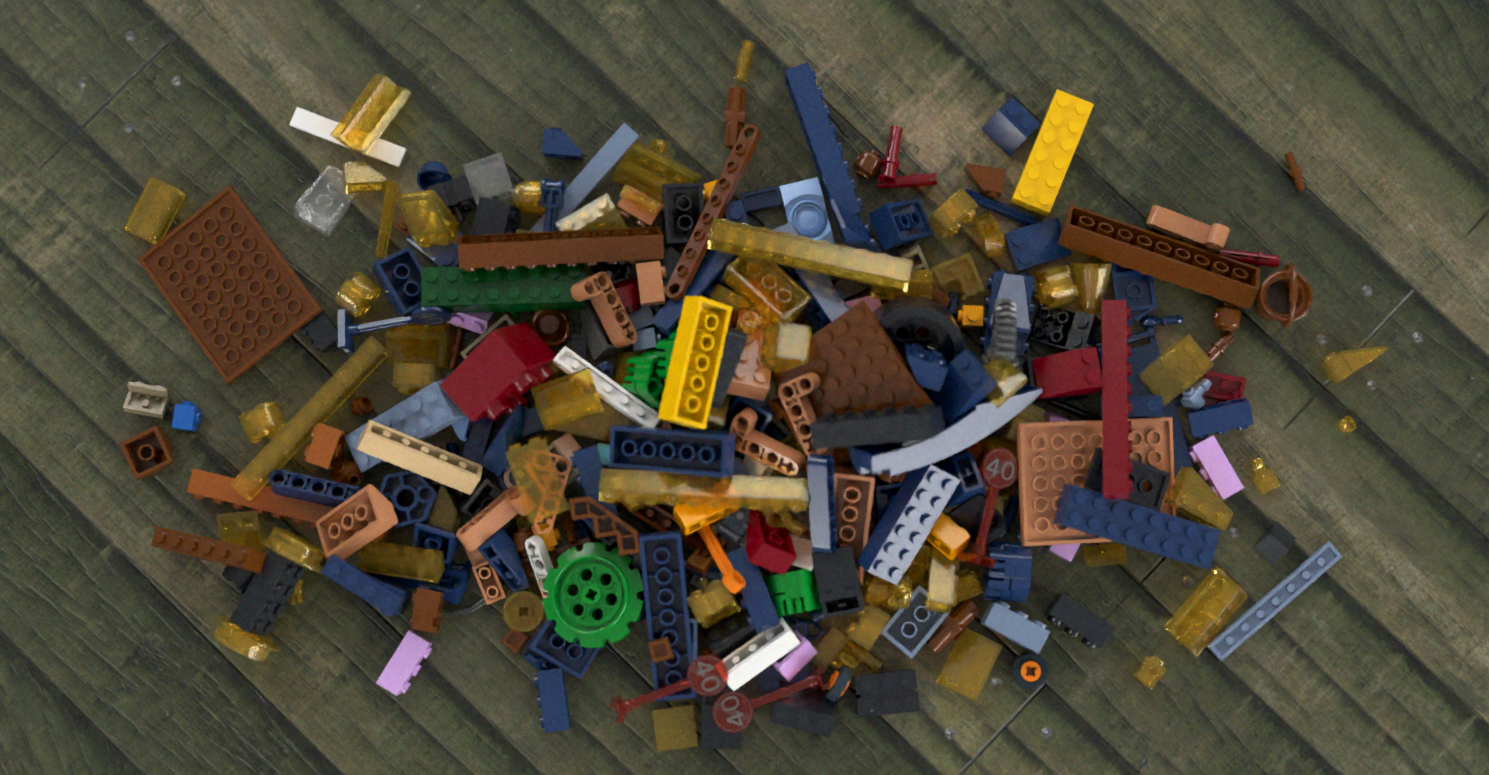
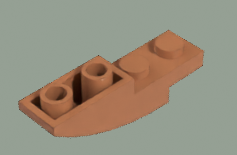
M465 548L486 604L488 605L506 598L499 574L477 548L473 551H468Z

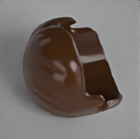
M541 310L533 313L531 327L549 347H558L566 342L570 335V324L562 310Z

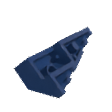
M366 561L363 567L365 572L415 590L422 588L445 593L443 600L458 605L466 592L472 564L470 561H466V564H454L451 561L450 565L434 564V561H402V564H391L390 561H384L383 564H371L370 561Z

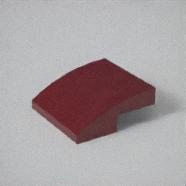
M1211 370L1205 371L1204 378L1208 379L1212 385L1202 395L1205 400L1203 406L1242 398L1246 378Z

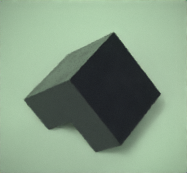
M1276 521L1268 528L1266 534L1256 542L1254 548L1269 562L1274 564L1290 550L1296 537Z

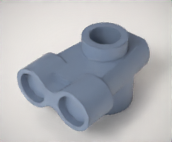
M1205 378L1201 381L1193 380L1182 392L1184 395L1181 400L1182 405L1190 407L1193 411L1200 409L1205 404L1202 395L1209 390L1212 383Z

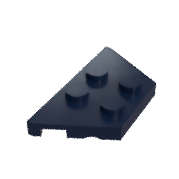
M1109 262L1114 300H1126V307H1131V319H1127V325H1132L1157 308L1153 276L1144 275L1136 270L1123 268L1118 264Z

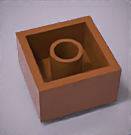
M318 423V426L313 428L311 434L313 438L311 445H308L305 450V461L334 470L341 460L347 443L344 437L349 433Z

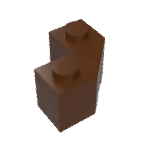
M417 588V592H413L411 603L414 606L410 619L412 629L439 634L443 614L440 612L445 593Z

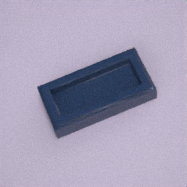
M779 185L740 193L746 214L783 206Z

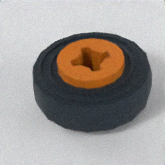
M1023 653L1013 662L1011 668L1012 677L1020 687L1036 689L1047 680L1048 665L1038 654Z
M843 665L832 674L826 686V698L836 701L843 695L851 680L852 670Z

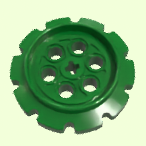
M584 543L581 551L579 548L572 547L557 558L558 568L549 569L543 589L549 593L548 597L543 599L547 619L549 621H556L557 625L554 630L562 638L571 643H575L579 639L581 647L602 648L605 647L606 640L614 644L623 640L632 632L630 628L631 622H639L645 608V600L640 598V594L644 592L641 570L632 569L634 560L628 554L619 555L618 548L616 547L609 551V546L605 543ZM591 570L592 578L587 581L585 577L586 572ZM607 575H610L612 578L609 585H606L604 581ZM575 585H577L579 591L578 594L574 596L572 594V588ZM597 592V595L592 598L591 595ZM615 594L617 596V602L614 605H612L610 603V598L612 595ZM580 605L584 607V612L581 616L577 613V608ZM601 609L603 611V618L598 620L596 613Z

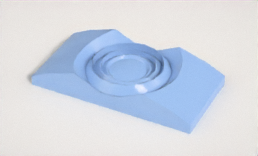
M818 177L779 186L787 221L797 229L800 238L804 244L808 245L813 257L816 259L836 254L833 234Z

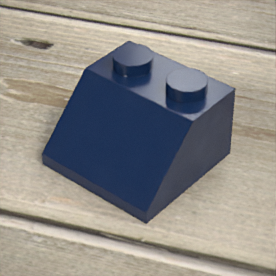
M1011 97L986 123L982 131L1010 157L1039 128L1040 123Z
M416 522L411 553L450 565L457 551L459 539L456 537V533Z

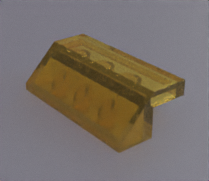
M375 74L330 135L354 152L366 155L412 93L407 88L396 86L387 76Z
M636 140L617 165L612 179L626 187H633L662 205V184L699 183L702 174Z
M1216 566L1164 628L1189 652L1198 657L1248 598V594L1240 585L1230 580L1221 568Z

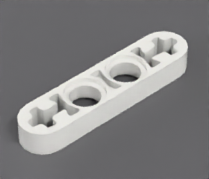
M533 535L525 541V548L544 599L549 595L548 591L543 589L545 578L549 569L553 568L544 540L539 535Z

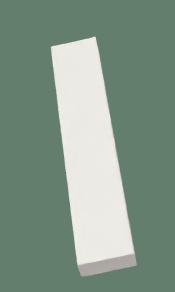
M299 107L296 108L289 124L291 127L398 168L401 167L407 152L406 148Z
M564 346L553 359L552 363L637 425L656 427L662 420L658 418L659 413L568 347Z

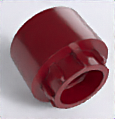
M629 278L613 284L627 314L642 307L638 278Z

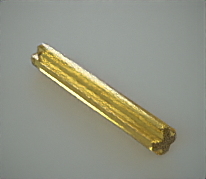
M387 181L375 251L377 258H385L387 256L398 183L395 181Z

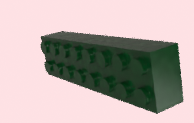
M578 263L577 266L558 264L557 267L537 265L536 268L517 266L516 269L496 267L495 270L476 268L474 271H464L459 269V267L421 268V306L442 307L450 310L451 313L586 309V300L577 302L571 295V287L585 279L584 263Z

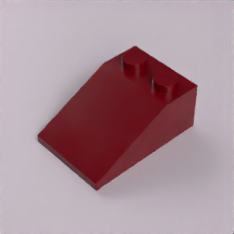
M1096 347L1075 349L1031 360L1035 384L1037 387L1043 388V393L1038 396V399L1097 393L1103 387Z
M752 505L749 510L746 541L749 562L755 566L759 565L767 568L771 572L784 575L797 558L786 519Z

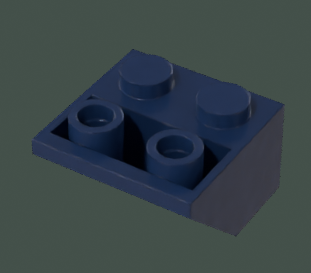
M905 344L904 348L908 362L919 385L939 392L948 371L943 354L934 350L928 352L923 350V347L918 344Z
M971 451L953 456L940 465L941 468L960 479L959 484L946 504V508L964 503L979 493L985 496V486Z

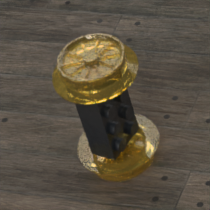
M274 526L269 537L258 538L260 542L269 547L260 574L255 573L232 616L228 618L223 615H214V619L219 625L213 637L228 648L259 662H265L271 651H281V647L267 636L274 629V623L278 616L283 613L284 605L288 598L293 595L297 582L305 573V568L307 567L321 573L323 568L320 563L325 556L324 551L319 547L277 526Z

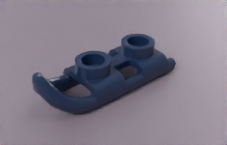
M785 616L778 617L779 619L782 617L787 624L788 621L796 622V625H789V627L793 631L797 630L807 640L816 639L823 634V628L812 620ZM808 624L816 626L819 629V633L813 636H806Z

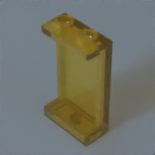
M540 436L528 440L529 444L522 447L520 443L509 447L510 451L505 452L529 523L570 509L546 444L547 440H541Z

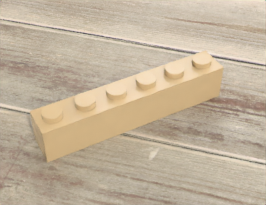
M372 420L368 421L360 435L357 450L437 481L440 484L457 489L460 492L471 495L481 479L482 465Z

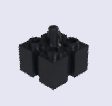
M466 175L427 187L434 210L440 217L450 218L455 216L457 223H463L465 219L462 210L463 212H468L478 205L472 190L473 188L470 187L471 182Z

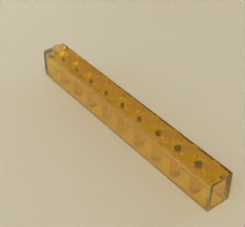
M723 218L713 219L708 235V249L904 292L908 290L914 262L904 257H893L885 253H875L866 249L848 247L844 244L838 245L825 240L791 235L784 231H773L765 227L759 228L746 223L731 222Z
M370 336L240 472L230 485L245 499L251 501L269 482L270 473L281 469L311 437L313 428L318 426V423L323 424L389 355L387 349L373 336Z
M601 469L599 501L607 503L615 501L626 502L628 504L637 502L649 505L667 504L670 506L688 505L690 507L700 505L711 508L722 506L732 509H771L773 511L782 509L800 512L802 510L807 511L808 479L739 475L724 478L657 471Z

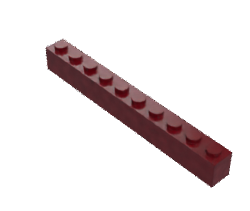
M1102 300L1103 499H1128V492H1133V480H1128V472L1132 473V460H1128V453H1132V440H1128V433H1132V421H1128V414H1132V402L1127 400V395H1131V382H1127V375H1131V363H1127V356H1131V344H1127V338H1131V325H1127V319H1131V307H1126V300Z

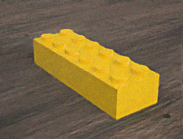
M1056 90L1010 203L1044 217L1048 216L1094 106L1093 103L1061 90Z
M685 296L658 414L659 419L690 428L706 429L733 307L701 296Z

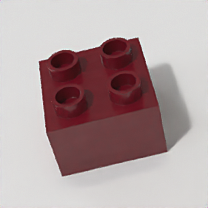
M527 322L495 329L440 386L471 422L486 417L491 422H495L505 413L510 416L517 404L523 407L527 400L522 394L532 386L537 390L553 377L554 373L549 367L553 364L552 361L557 355Z

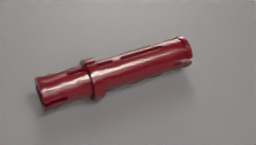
M914 173V175L896 176L897 181L895 184H877V189L937 186V180H928L937 178V174Z
M1223 248L1218 252L1219 255L1242 263L1255 264V267L1263 265L1278 268L1280 264V255L1263 254L1262 251L1255 253Z

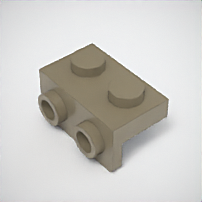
M129 381L127 384L129 392L122 407L123 411L163 419L171 399L168 389L160 385L152 386L139 381Z

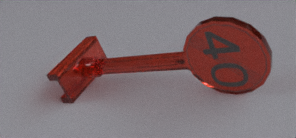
M1005 448L992 449L982 459L981 475L987 485L990 486L976 545L974 544L972 553L959 552V561L971 562L973 565L991 568L995 566L996 560L984 555L986 550L985 543L999 489L1009 487L1016 480L1019 471L1017 458L1011 451Z
M700 655L690 664L687 679L632 700L629 698L623 701L621 695L613 697L609 704L610 708L617 707L615 711L616 713L619 712L615 721L617 724L625 721L628 712L633 711L634 708L691 687L699 695H716L727 685L729 677L728 668L724 661L715 655Z
M819 666L811 668V675L805 677L804 680L753 700H749L739 692H725L713 704V720L723 731L730 733L740 732L751 722L753 709L805 688L810 689L815 686L821 690L830 688V683L822 682L824 677L820 675L825 670Z

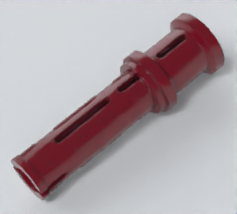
M897 125L890 127L886 157L882 160L883 170L879 176V181L887 185L896 183V170L900 164L898 153L903 128Z

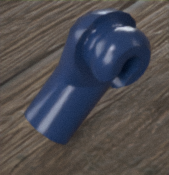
M531 650L526 651L523 655V658L537 670H548L553 667V662L543 656H536Z

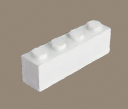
M782 617L779 619L780 625L762 631L715 665L722 678L733 691L800 644L795 633Z

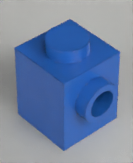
M183 401L182 405L175 404L171 428L197 432L198 424L202 421L201 408L195 407V403Z

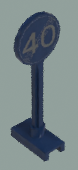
M429 306L412 311L409 317L403 316L364 324H354V316L346 309L338 310V348H345L346 354L354 353V336L361 335V333L404 326L410 323L430 326L441 325L451 320L452 313L446 308Z

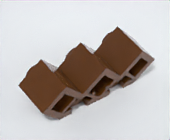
M590 496L569 499L572 520L593 517L596 538L616 535L619 555L640 552L638 533L634 528Z

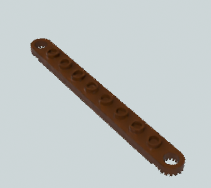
M748 124L741 130L666 286L665 293L673 301H679V299L681 300L685 296L684 294H686L688 286L693 281L756 149V144L759 138H761V131L754 124ZM754 131V134L747 138V134L749 135V133ZM676 286L680 287L677 293H672Z

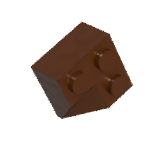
M156 425L119 443L136 480L144 481L162 472L174 462L172 446L163 427Z

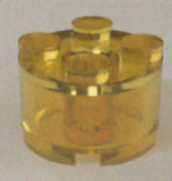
M1056 265L1037 271L1034 274V278L1037 277L1036 296L1041 305L1046 304L1047 307L1045 309L1047 310L1069 304L1074 300V296L1078 295V289L1072 282L1071 270L1067 265Z
M359 270L352 274L355 276L352 280L347 279L336 295V298L339 300H335L336 304L354 317H358L361 313L365 315L371 308L370 302L373 298L376 299L382 291L377 283Z
M275 401L257 405L251 412L248 409L239 415L250 444L256 443L266 436L267 439L274 438L279 435V431L287 428L279 405Z
M530 591L513 593L507 598L503 607V617L506 624L511 629L519 632L535 630L542 623L546 615L542 598ZM521 607H528V616H521Z

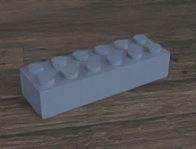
M440 380L433 382L372 421L424 441L466 415L440 386L444 381ZM366 424L344 437L361 473L375 470L387 463L382 459L357 450L360 435Z

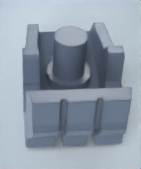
M740 501L739 510L726 516L720 524L718 531L722 534L725 533V536L728 538L731 537V540L734 542L738 541L748 527L750 507Z

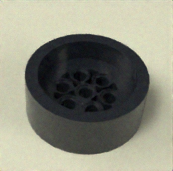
M921 296L898 297L884 303L873 313L893 345L897 346V351L907 363L913 375L914 372L906 356L905 344H918L923 347V350L931 352V350L927 349L928 345L936 344L937 347L934 351L943 354L947 366L965 350L964 340L955 318L944 306L932 299ZM904 327L907 329L904 334L896 333L898 328ZM918 328H927V331L925 333H917ZM921 386L927 395L931 389Z

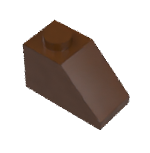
M966 163L964 172L981 194H985L989 198L1001 196L1006 169Z

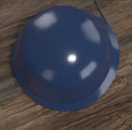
M438 161L424 163L417 173V183L427 193H429L427 187L441 182L445 183L452 179L447 167Z

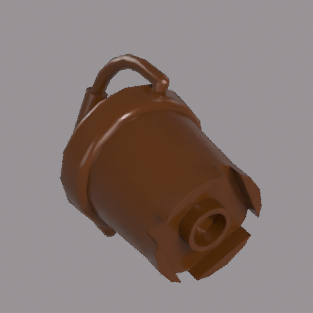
M1288 263L1284 266V270H1277L1268 275L1261 284L1255 300V309L1263 319L1281 322V326L1285 328L1292 321L1303 317L1311 308L1313 300L1312 287L1308 280L1297 272L1294 263Z

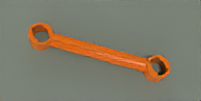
M685 487L676 494L675 498L679 503L680 501H687L693 498L695 493L688 487ZM710 526L702 527L698 532L724 576L722 578L723 584L731 593L736 594L745 587L744 578L732 567Z

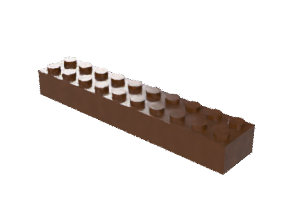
M1071 204L1062 222L1058 244L1067 249H1074L1085 255L1095 256L1105 262H1112L1123 268H1130L1141 274L1151 275L1161 281H1168L1177 284L1179 287L1195 290L1200 294H1206L1220 301L1233 303L1238 307L1250 309L1259 292L1260 268Z
M659 226L457 236L459 269L464 271H474L476 268L495 270L496 267L516 269L517 266L536 268L537 265L557 267L558 264L577 266L578 263L597 265L598 262L618 264V261L638 263L639 260L654 262L664 259L663 234Z

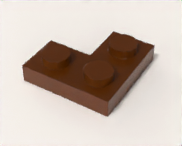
M697 530L686 536L684 535L682 537V544L695 550L686 561L687 567L704 575L715 560ZM716 537L724 551L727 548V542Z

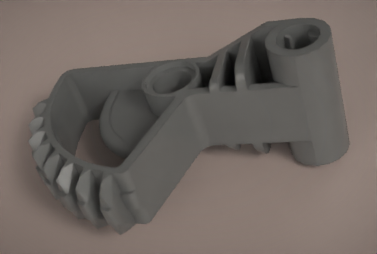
M994 299L991 343L979 360L998 384L1019 385L1020 363L1015 354L1017 338V309L1015 300Z

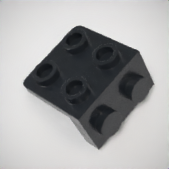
M982 493L973 496L950 512L952 520L959 527L964 528L970 535L968 548L972 553L983 550L990 542L1002 538L1006 533V519Z

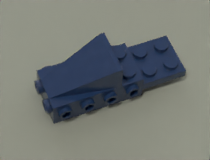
M997 270L987 279L986 288L989 289V296L985 297L984 308L987 311L986 316H983L982 328H984V335L980 336L979 348H982L981 354L983 355L991 343L994 299L1015 300L1017 309L1015 354L1020 363L1021 376L1022 360L1024 354L1028 353L1029 348L1026 336L1031 331L1029 314L1032 315L1034 303H1031V296L1035 295L1036 283H1033L1034 277H1029L1028 273L1017 272V275L1009 274L1007 270Z

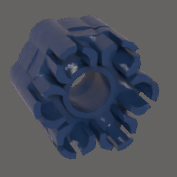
M409 470L386 475L383 478L379 491L393 504L398 523L394 526L407 528V526L416 524V522L430 523L433 520V517H431L434 514L433 506L438 502L437 498L441 497L440 491L431 486L426 477ZM406 490H411L414 494V502L409 507H403L400 502V497Z
M990 542L987 546L984 560L993 561L984 562V569L990 570L983 572V578L995 580H983L984 599L1026 603L1030 590L1032 565L1030 546H1021V543Z

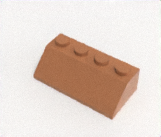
M369 484L315 523L326 559H329L332 554L346 559L398 523L393 504L373 485Z

